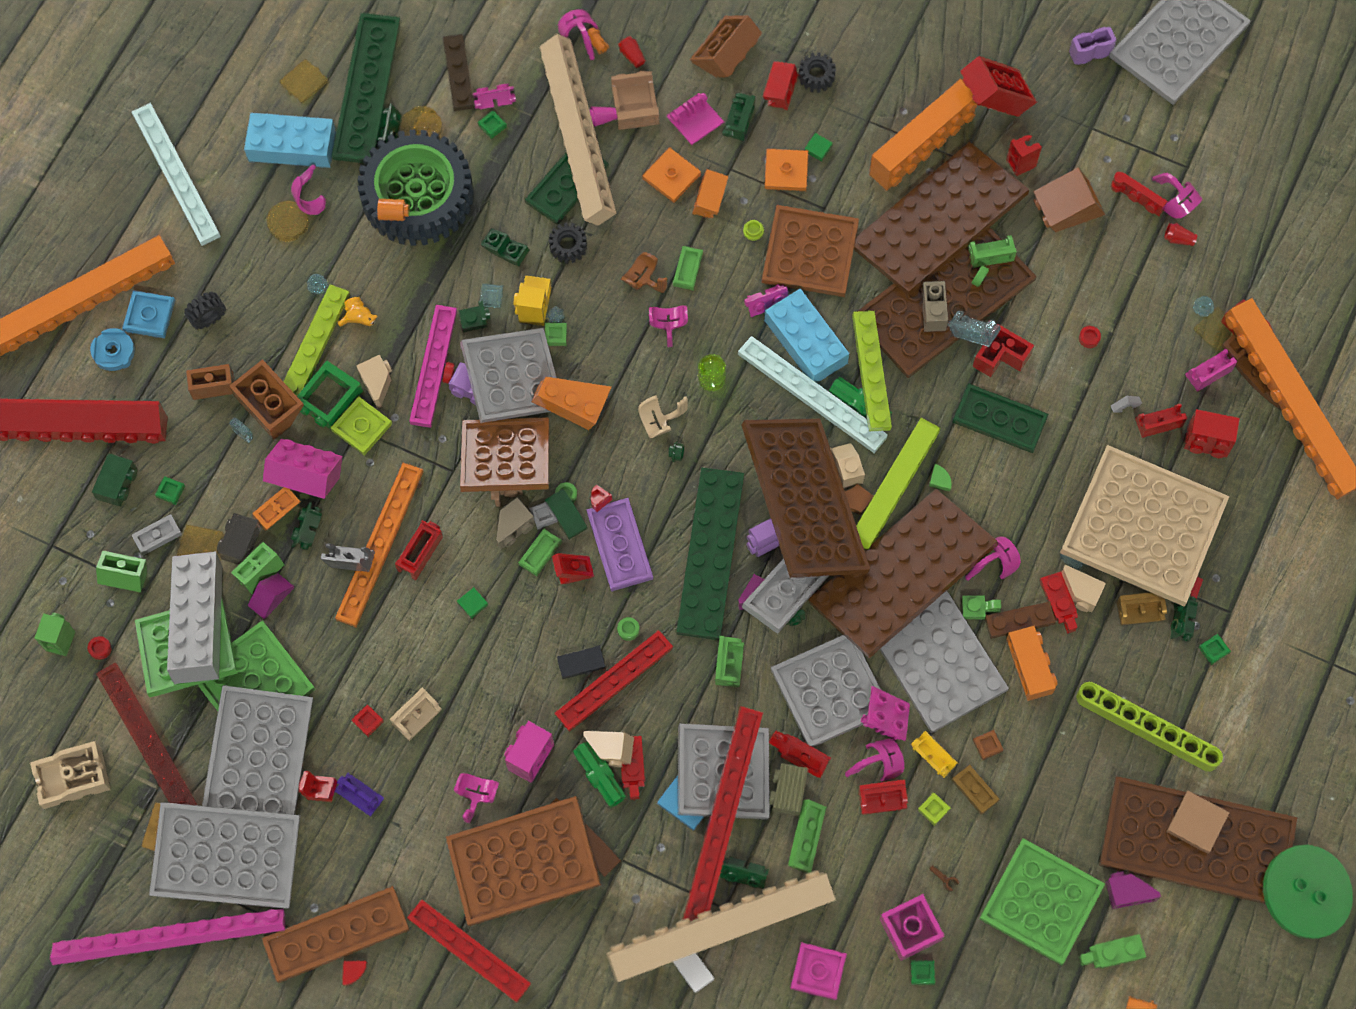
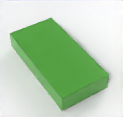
M686 246L682 247L673 286L694 290L703 250Z
M543 529L518 562L519 565L537 577L561 545L562 540L546 529Z

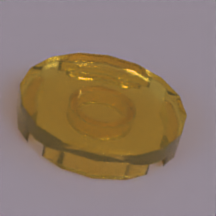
M417 106L403 115L401 131H404L405 136L410 135V130H416L417 135H421V130H427L429 137H431L432 132L438 133L440 136L442 122L439 115L432 108Z
M283 201L274 205L268 212L266 219L270 233L282 241L298 239L302 233L304 234L307 231L309 225L308 214L304 213L294 201Z

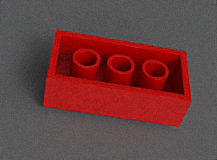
M978 56L960 71L963 76V83L971 90L973 94L972 99L979 106L1019 117L1037 103L1019 69Z

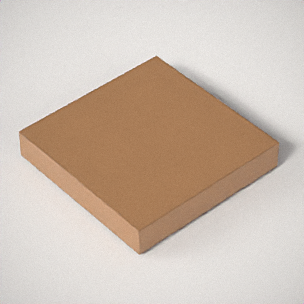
M1187 791L1167 832L1209 854L1229 812Z

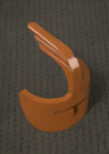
M646 252L641 253L629 271L621 277L622 281L636 290L646 284L661 293H664L667 289V278H658L657 283L650 280L657 266L658 259ZM647 268V270H646V272L644 273V275L635 283V281L639 278V276L636 275L635 273H637V274H639V275L641 276V274H642V273L644 272V270Z

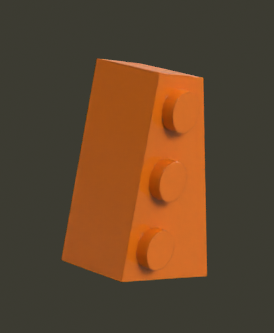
M545 377L539 383L531 402L589 430L596 424L611 386Z

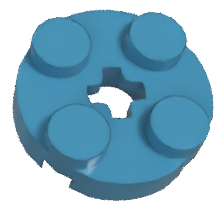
M111 328L102 331L98 338H94L90 351L99 368L116 371L129 367L135 354V346L129 335L120 329ZM114 345L116 349H118L113 354L107 352L108 349H111Z

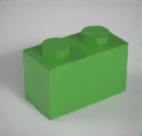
M102 551L96 566L97 584L141 592L147 577L146 559Z
M43 613L34 639L45 651L67 656L75 634L74 629L64 619L63 615Z

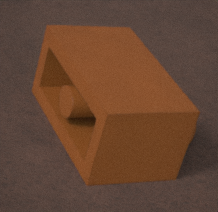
M229 364L186 371L188 391L193 400L232 394L229 386L235 380L234 373Z

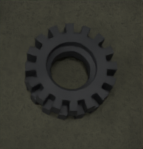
M817 52V56L814 53H810V58L806 55L804 60H801L798 77L800 84H804V89L807 90L810 87V92H814V89H817V93H821V89L825 92L827 87H832V83L835 81L836 65L831 57L827 59V54H824L822 57L820 52ZM813 68H821L825 71V75L813 77L809 71Z
M566 222L564 227L559 224L557 225V230L553 228L552 234L550 233L549 247L555 259L558 258L559 262L564 260L565 264H569V260L575 263L576 258L578 260L582 259V255L586 254L587 239L584 230L581 231L579 225L575 227V223H571V226H568V222ZM570 237L575 239L576 245L571 249H564L560 245L561 240Z
M206 292L203 296H197L196 300H191L192 303L187 304L188 308H185L184 314L193 328L197 330L199 328L200 330L204 329V327L208 328L210 324L214 325L216 320H220L221 316H224L226 306L215 292H209V294Z

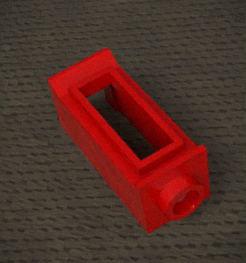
M421 521L420 526L400 558L395 562L397 571L402 572V570H405L411 574L412 579L417 580L443 538L440 527L431 521L429 523ZM424 533L431 534L414 563L409 561L410 555Z

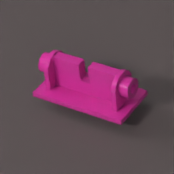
M509 84L498 85L495 90H489L488 87L476 89L477 93H473V98L478 97V100H474L475 108H480V110L493 108V99H497L498 106L512 105V102H516L515 94H510V91H514V87H509Z
M778 284L765 290V295L759 292L747 296V299H744V303L749 308L750 317L764 313L765 310L786 298L788 290L784 285L780 286Z

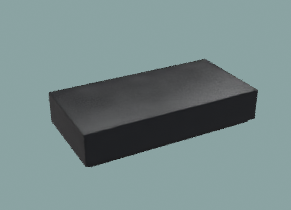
M600 646L557 656L562 679L606 668Z

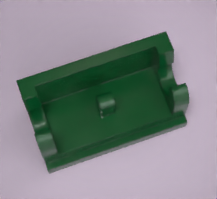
M742 93L735 94L722 136L741 141L745 140L755 108L756 96Z

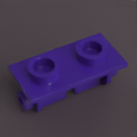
M349 773L345 777L341 776L337 781L339 785L335 792L370 817L384 799V797Z

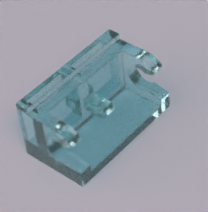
M958 311L953 319L948 322L954 337L987 347L991 345L1001 330L999 325H994V320H989L985 323L969 318L966 315L960 320L964 313L963 311Z

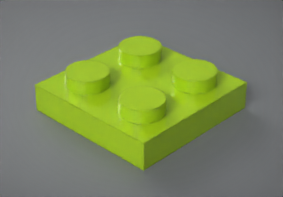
M358 397L334 423L331 430L365 456L390 428L392 421Z

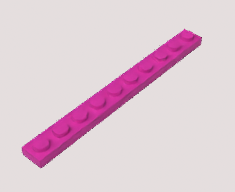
M271 909L264 912L246 913L230 917L224 916L222 918L200 920L191 923H178L171 926L53 943L50 959L52 965L283 931L285 930L284 909Z

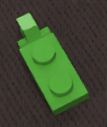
M1140 934L1095 944L1089 947V953L1079 956L1081 966L1094 963V967H1100V969L1146 958Z

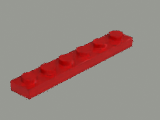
M658 630L556 711L555 716L570 732L669 653L673 646Z
M422 899L407 917L409 921L516 1003L531 986L528 980Z

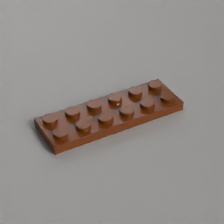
M392 886L283 931L266 936L262 940L276 981L280 983L407 932L409 927L395 889Z

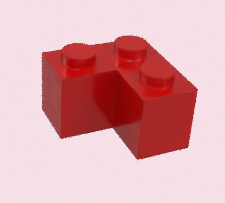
M997 324L975 356L973 367L989 377H992L1002 361L1021 371L1030 358L1034 345Z

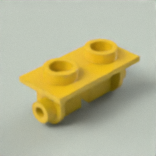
M926 731L911 744L913 750H916L937 771V774L943 778L957 764Z

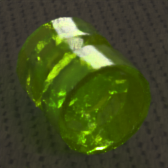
M708 354L699 361L698 382L707 391L719 390L725 383L726 364L720 356Z

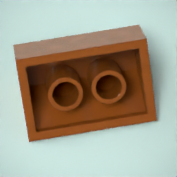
M749 15L724 16L690 58V61L714 77H729L733 74L737 64L745 59L749 49L756 45L757 39L761 36L762 32Z
M263 359L229 386L233 396L273 440L291 427L304 406L302 401Z

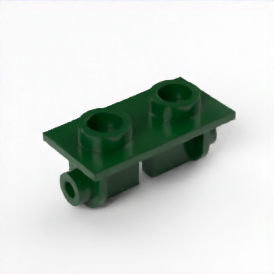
M390 104L389 108H384V111H382L380 126L381 128L385 127V129H380L377 147L378 142L381 140L385 144L388 143L387 136L393 134L395 139L398 138L402 114L392 104Z
M312 503L306 505L305 508L302 507L299 511L297 519L300 522L298 528L295 527L290 539L293 540L291 547L300 544V548L303 550H308L309 547H312L316 532L309 530V526L317 529L322 517L320 508H310Z
M1191 593L1185 606L1174 603L1175 611L1171 623L1170 639L1182 637L1183 641L1189 642L1194 636L1195 622L1189 621L1188 618H1196L1198 602H1196L1195 597H1191Z
M731 856L724 858L720 878L764 890L769 869L749 862L748 869L743 868L744 860Z

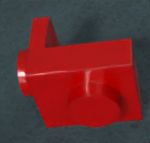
M304 771L303 777L299 781V792L307 800L332 802L337 780L334 777L314 776L310 771Z

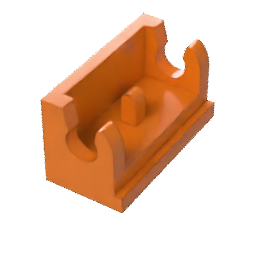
M706 170L692 214H698L707 218H713L714 214H718L728 176Z
M283 487L254 511L252 515L256 522H259L266 531L301 501L289 488Z

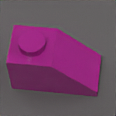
M1124 872L1114 873L1105 882L1112 910L1155 902L1161 897L1159 891L1133 874L1125 875Z

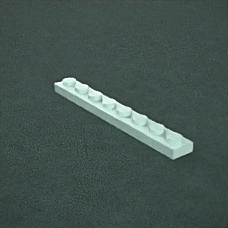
M151 103L132 111L201 246L220 238L215 224Z
M751 336L738 351L739 356L871 452L875 453L887 439L888 434L884 431L869 432L866 418Z

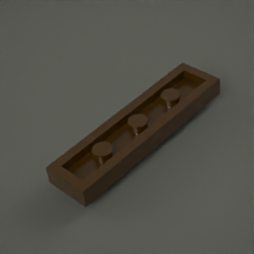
M463 34L444 36L443 42L454 112L474 109Z

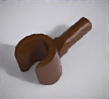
M933 865L930 867L929 870L940 878L946 891H954L948 886L949 880L959 885L957 878H948Z

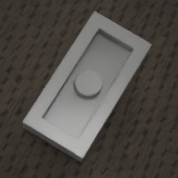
M170 514L132 534V537L141 554L145 555L181 536L182 533Z

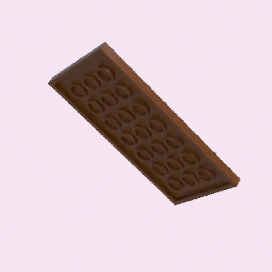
M969 142L855 238L854 251L910 296L923 285V282L930 279L964 250L970 242L977 239L1029 194V189Z
M989 227L973 242L976 245L1002 239ZM967 246L926 281H945L948 313L946 331L924 332L923 285L908 296L898 286L892 284L857 312H875L880 349L909 378L1033 283L1037 276L1016 255L1014 261L985 266L989 271L980 286L977 287L972 284V281L981 267H972Z
M821 419L744 420L741 426L789 577L867 574L870 571V566Z
M935 489L871 544L869 550H865L870 566V571L867 574L836 575L812 595L808 601L814 609L862 653L870 658L998 546V541L941 492Z
M1115 777L1099 866L1266 904L1263 894L1265 872L1275 856L1293 847L1298 817L1197 795L1229 812L1210 853L1207 854L1167 832L1186 792L1123 777Z

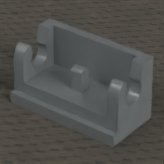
M330 543L326 544V547L329 548V555L322 553L321 560L329 567L370 572L375 554L374 550H370L367 547L359 549L335 546Z

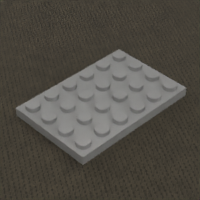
M1160 0L1110 52L1109 57L1174 105L1247 28L1250 20L1223 0Z
M947 591L880 649L931 734L1009 689Z
M222 685L202 806L295 815L313 697Z
M161 803L149 896L290 908L300 815Z

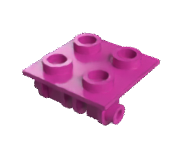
M698 93L666 116L691 145L724 123L706 102L708 98L704 93Z
M872 686L868 715L864 714L861 717V723H863L864 727L874 728L875 732L887 735L893 740L901 739L906 741L910 703Z

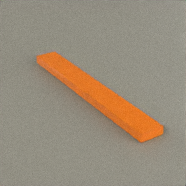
M402 463L366 546L370 550L375 551L370 572L355 571L335 617L337 621L357 627L423 475V469Z

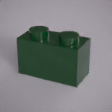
M108 453L92 490L95 498L121 507L123 501H126L128 498L131 482L137 477L138 470L134 462Z

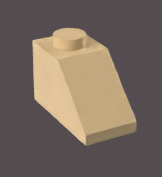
M377 355L356 367L378 409L382 406L391 382L389 373L392 370L388 361H383L380 355Z
M849 443L830 448L843 488L863 484L864 470L853 445Z
M1065 565L1061 573L1074 605L1081 611L1093 612L1106 583Z
M584 731L583 736L600 759L609 762V766L622 767V764H631L634 737L621 732Z

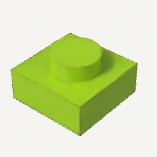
M933 793L918 808V811L935 826L951 808Z

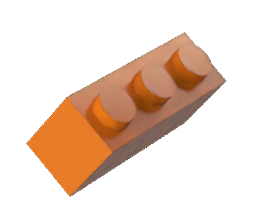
M1035 626L1009 632L1006 640L1027 701L1053 694L1057 686V679L1055 674L1050 672L1048 666L1050 665V659L1047 652H1043L1041 633L1036 632Z

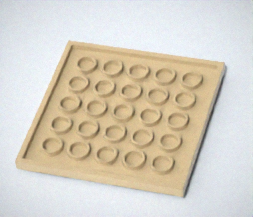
M1107 445L1060 553L1185 606L1229 496Z

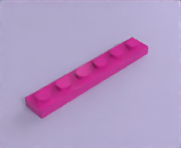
M436 305L410 416L409 422L411 425L432 427L457 316V308Z

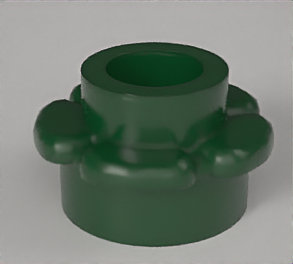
M676 441L674 445H670L668 456L672 458L673 462L683 460L684 444H679Z

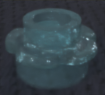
M320 274L311 275L307 281V289L311 293L321 294L328 286L327 280Z
M1202 296L1195 300V305H1193L1195 313L1202 317H1207L1213 313L1214 305L1211 298Z
M555 306L546 315L545 319L549 323H561L565 318L563 315L564 309H559Z

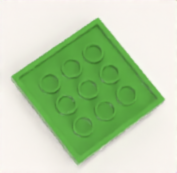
M222 597L219 678L237 674ZM170 610L135 620L145 685L149 698L212 681L173 683L167 671Z
M263 620L232 642L237 674L198 684L217 711L219 709L222 685L299 696H308L316 690Z
M1023 838L979 919L1062 966L1105 883Z

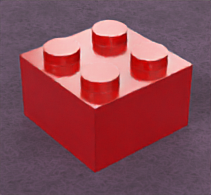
M1196 409L1187 427L1184 449L1195 454L1207 453L1215 458H1227L1236 443L1240 418Z

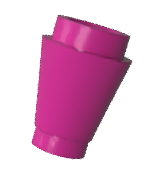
M590 107L589 109L594 127L617 120L615 107Z

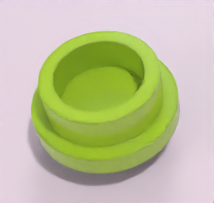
M750 220L744 225L743 234L747 239L755 241L763 236L764 227L759 221Z

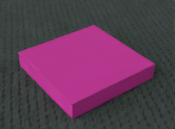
M801 942L791 989L836 1000L847 954Z

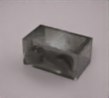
M233 513L232 518L228 519L225 525L226 533L224 538L220 539L217 545L220 558L238 565L252 553L262 529L259 521Z

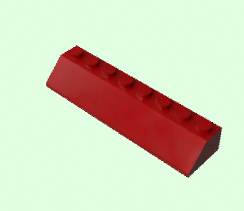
M0 399V441L17 439L26 442L30 439H38L43 442H50L51 439L63 442L81 440L88 443L94 442V440H103L107 443H114L116 441H125L127 443L146 441L152 444L166 441L168 417L159 401Z

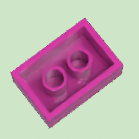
M280 439L265 458L263 481L325 499L340 478L342 456L331 451L316 449L310 445L298 444L292 440Z

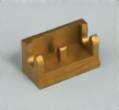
M1154 593L1123 595L1116 602L1120 625L1165 621V614H1167L1165 598Z

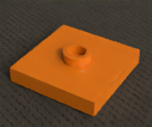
M668 148L642 177L644 181L675 203L701 175V171L671 148Z
M767 149L765 189L806 191L808 151Z

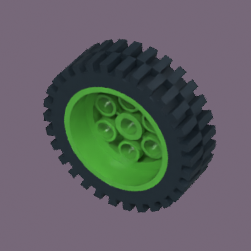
M410 130L409 136H405L404 131L398 132L399 138L397 139L394 138L393 134L387 136L388 143L385 144L383 140L378 142L379 150L374 147L371 148L369 151L371 158L365 156L363 159L365 166L361 165L359 169L361 176L358 175L357 180L359 184L358 192L366 218L371 222L374 229L378 228L379 234L383 237L387 233L389 240L394 242L397 237L399 244L405 245L406 239L409 240L411 246H416L417 240H421L422 245H428L427 239L432 238L433 242L436 243L439 241L438 235L440 234L447 238L450 236L448 229L451 228L454 232L459 229L457 221L461 224L464 223L466 220L465 214L469 215L470 205L473 204L472 194H474L467 159L464 158L461 149L458 151L457 145L454 142L449 144V140L445 136L439 140V135L435 132H432L431 137L428 136L427 130H421V135H417L416 130ZM405 174H411L409 177H403ZM425 174H432L429 177H424ZM437 189L442 190L439 193H434V191ZM395 190H400L398 193H392ZM415 190H421L419 193H413ZM378 200H405L406 204L410 206L409 217H405V221L378 220ZM425 206H431L429 209H423Z

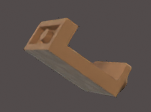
M639 71L634 74H618L611 77L618 129L658 125L659 111L656 104L652 72Z

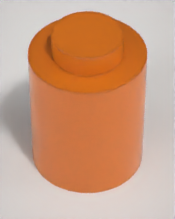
M379 199L377 207L378 220L405 221V217H409V204H406L405 200Z

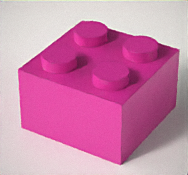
M528 721L525 726L522 725L516 734L518 739L514 745H509L504 757H506L505 762L508 771L532 783L554 747V741L551 733Z
M923 894L881 914L879 919L900 961L941 942L944 938V934Z

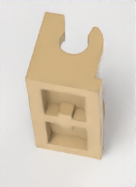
M421 688L390 718V721L410 741L442 709L425 689Z

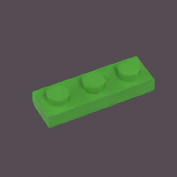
M803 800L788 863L789 867L804 873L812 871L826 810L825 806L811 800Z

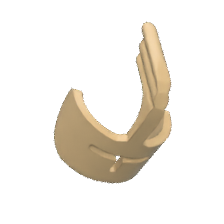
M656 395L643 401L638 407V412L649 438H654L671 431L670 426L666 424L667 421L677 418L687 411L688 399L685 396L677 403V409L667 415L662 414ZM652 411H654V413H655V415H656V418H657L658 423H659V425H660V427H661V430L658 428V426H657L656 423H654V424H652V425L650 424V423L655 422V419H654V417H653Z

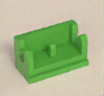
M1011 235L1007 236L1005 240L976 245L975 242H970V245H968L973 268L1014 261L1017 252Z
M262 542L231 573L253 595L258 583L275 575L284 566V563L270 547Z
M720 636L715 685L740 687L744 648L742 639Z

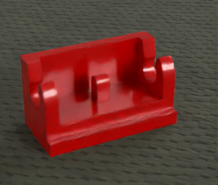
M773 62L763 94V98L769 100L767 105L788 110L798 78L795 64Z
M1026 135L1018 140H1011L1006 161L1016 176L1037 166L1042 147L1039 143H1035L1032 146L1025 144L1026 141L1031 140V135Z
M1176 404L1168 409L1149 414L1142 413L1135 417L1141 437L1144 438L1183 427L1187 416L1186 413L1181 414L1180 408L1182 405Z
M905 780L859 785L858 794L862 815L907 809L908 799Z

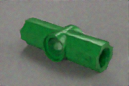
M837 378L829 392L867 419L863 388L858 389L843 378Z
M588 741L577 746L573 754L585 770L584 773L594 789L597 788L609 808L620 804L626 798V795L614 779V774L608 764L600 759Z

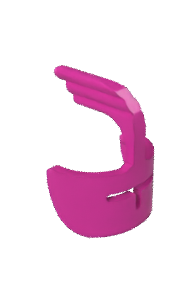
M584 10L568 12L559 21L558 29L560 35L567 38L569 31L574 26H578L590 60H594L591 41L582 23H590L595 29H598V26L589 13Z
M311 165L300 177L298 176L291 186V192L298 207L304 213L310 215L321 213L326 204L323 195L313 201H303L300 199L302 186L312 177L313 170L316 168L315 165Z
M1162 173L1152 177L1153 181L1156 180L1160 184L1170 183L1179 191L1176 197L1167 202L1164 209L1168 215L1175 219L1183 218L1202 201V197L1190 182H1186L1184 184L1186 188H1183L1180 182L1169 173ZM1191 192L1192 194L1188 197L1189 200L1186 199L1179 205L1178 203Z
M686 305L675 308L649 307L650 325L666 330L667 347H673L672 330L682 327L688 322ZM667 315L670 316V321H672V320H678V321H673V322H660V321H667Z
M1005 537L995 538L998 541V546L993 549L995 553L988 555L978 562L966 575L965 579L969 581L996 558H1000L1003 564V572L1000 575L1001 579L1014 573L1021 563L1020 555L1015 545Z
M883 739L865 745L867 749L874 747L879 752V755L857 762L845 772V776L849 777L874 762L882 761L884 764V774L880 778L882 783L902 774L904 771V758L894 740Z
M467 773L459 775L454 792L472 801L470 808L462 816L464 822L470 823L472 821L477 803L494 802L499 782L482 779ZM481 785L479 792L488 793L489 795L474 793L466 790V788L477 791L478 786Z

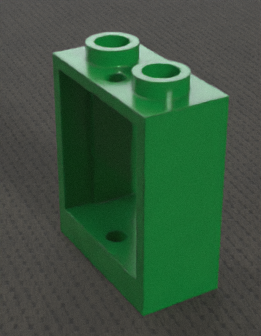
M326 361L297 395L304 404L300 413L305 416L309 414L320 427L324 428L326 426L331 430L334 423L362 394L361 383L329 361ZM326 377L347 390L328 415L307 401Z

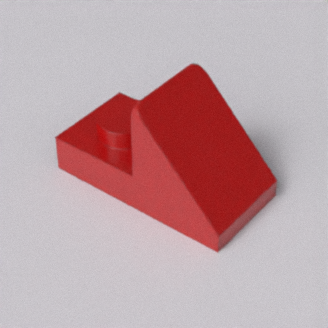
M562 553L552 556L556 576L559 577L561 584L594 577L589 556Z

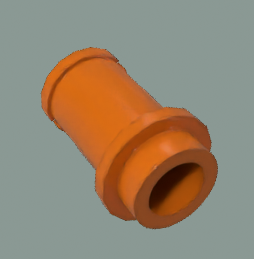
M595 28L589 29L587 32L591 44L599 54L606 52L609 45L600 36V31Z
M1129 996L1126 1009H1157V1004H1153L1152 1000L1147 1002Z

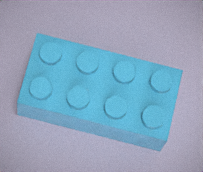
M250 113L244 148L248 161L303 166L315 165L316 167L330 168L336 134L333 119Z
M801 289L765 310L766 324L802 372L814 382H820L848 364L849 352Z

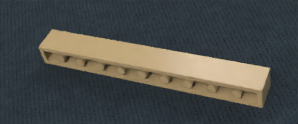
M556 34L540 46L542 60L545 65L550 92L553 96L559 127L562 131L568 162L571 166L577 197L580 201L584 221L599 226L614 216L616 210L571 40Z
M818 870L805 874L806 878L800 881L794 878L784 882V887L776 889V886L764 889L763 894L755 897L754 894L741 898L742 902L733 905L732 902L719 907L720 911L711 913V910L700 913L696 920L690 921L689 918L676 923L677 927L668 930V927L657 929L654 931L655 935L646 938V935L638 936L632 939V944L624 946V943L614 945L610 948L611 951L606 953L614 978L617 982L835 901L836 899L827 874L819 873Z

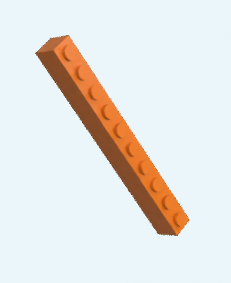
M160 235L1 318L0 356L17 350L22 344L36 340L39 335L47 331H53L58 325L75 319L77 315L94 309L96 305L103 301H109L120 292L128 291L135 284L147 281L152 275L169 269L175 262Z
M1253 298L1230 309L1225 315L1228 327L1233 329L1239 345L1246 350L1250 363L1259 371L1261 381L1270 389L1271 397L1281 407L1283 417L1292 425L1295 437L1303 443L1306 455L1314 461L1317 473L1325 479L1330 494L1338 500L1355 491V464Z

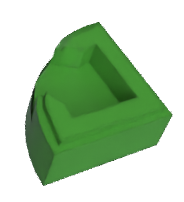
M935 464L929 486L950 492L952 483L948 472L943 467Z

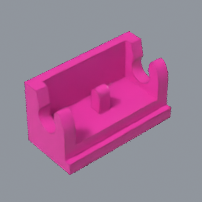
M1224 349L1199 366L1192 368L1185 374L1197 392L1233 371L1237 361L1234 357L1230 360L1228 359L1227 349Z

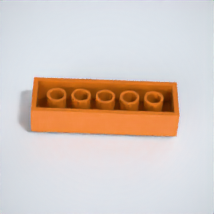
M962 79L958 80L872 155L869 175L886 191L892 186L896 187L904 175L907 173L911 174L919 162L926 161L935 148H941L950 135H956L965 122L968 124L975 117L974 113L977 104L972 99L973 94L971 90L965 86Z

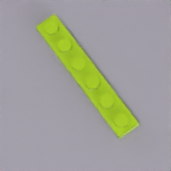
M329 285L283 381L296 396L310 381L344 309V302L350 296L349 291Z
M853 312L852 319L869 432L890 431L892 425L875 312Z

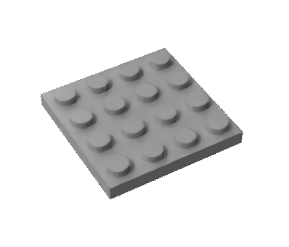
M543 328L465 339L460 342L480 423L551 412L531 402L539 383L545 377L557 378Z
M844 635L771 667V672L806 744L812 747L863 725L861 717L864 714L868 715L871 687L874 686L880 689L862 652Z
M678 725V815L710 817L734 726ZM759 728L735 818H769V728Z

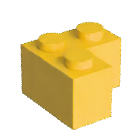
M525 275L524 283H520L519 293H515L513 305L516 306L515 314L518 315L520 323L544 326L551 293L550 279Z

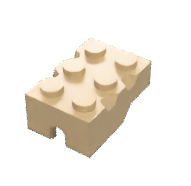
M95 741L61 750L53 756L30 762L36 784H38V802L43 809L60 805L61 802L81 799L85 795L111 790L102 749Z

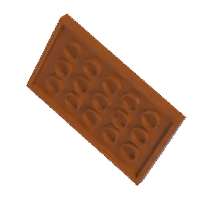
M576 796L446 836L468 926L601 886L580 804Z

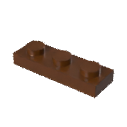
M1050 601L986 615L985 617L990 639L1006 636L1009 632L1035 626V629L1055 625L1056 623Z

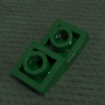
M491 228L481 243V246L489 252L518 267L530 251L527 245L510 239L508 234Z
M564 489L545 499L546 505L557 519L558 525L569 540L588 529Z

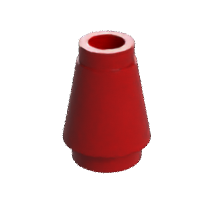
M632 36L623 39L619 43V51L636 68L646 62L637 40L633 39Z
M1169 223L1164 239L1168 240V243L1194 246L1197 234L1177 223Z

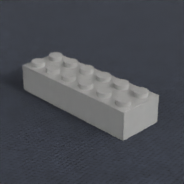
M217 552L172 557L167 671L174 684L219 679L223 566Z

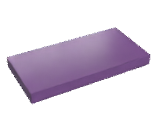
M625 498L608 503L598 512L593 508L587 509V515L610 590L615 591L653 580L629 499Z

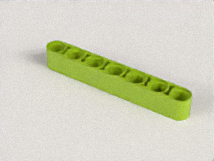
M923 418L919 420L856 525L864 549L869 550L871 544L876 541L940 432L941 428Z
M1086 682L1081 685L1077 692L1076 699L1081 706L1204 771L1210 772L1215 770L1223 760V754L1217 747L1095 683ZM1083 691H1090L1093 694V698H1086L1083 695ZM1103 702H1111L1113 709H1106ZM1130 712L1134 719L1127 720L1123 713ZM1144 723H1151L1154 730L1149 731L1145 729ZM1169 733L1173 735L1174 742L1167 741L1164 734ZM1185 744L1192 745L1195 749V752H1188L1185 748ZM1206 755H1212L1215 758V763H1209L1206 760Z

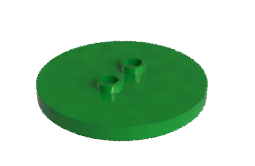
M1313 845L1294 846L1275 856L1265 872L1263 894L1266 906L1277 924L1288 933L1306 939L1321 938L1337 931L1347 920L1353 902L1351 881L1340 861L1328 851Z

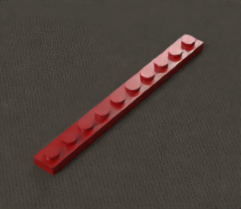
M742 706L739 708L682 920L688 918L690 921L698 919V914L711 909L763 712Z

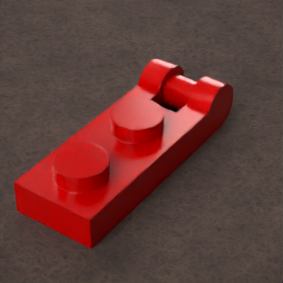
M1117 172L1114 175L1111 189L1114 192L1124 193L1131 201L1138 202L1152 214L1157 216L1162 214L1168 202L1167 200L1124 172Z

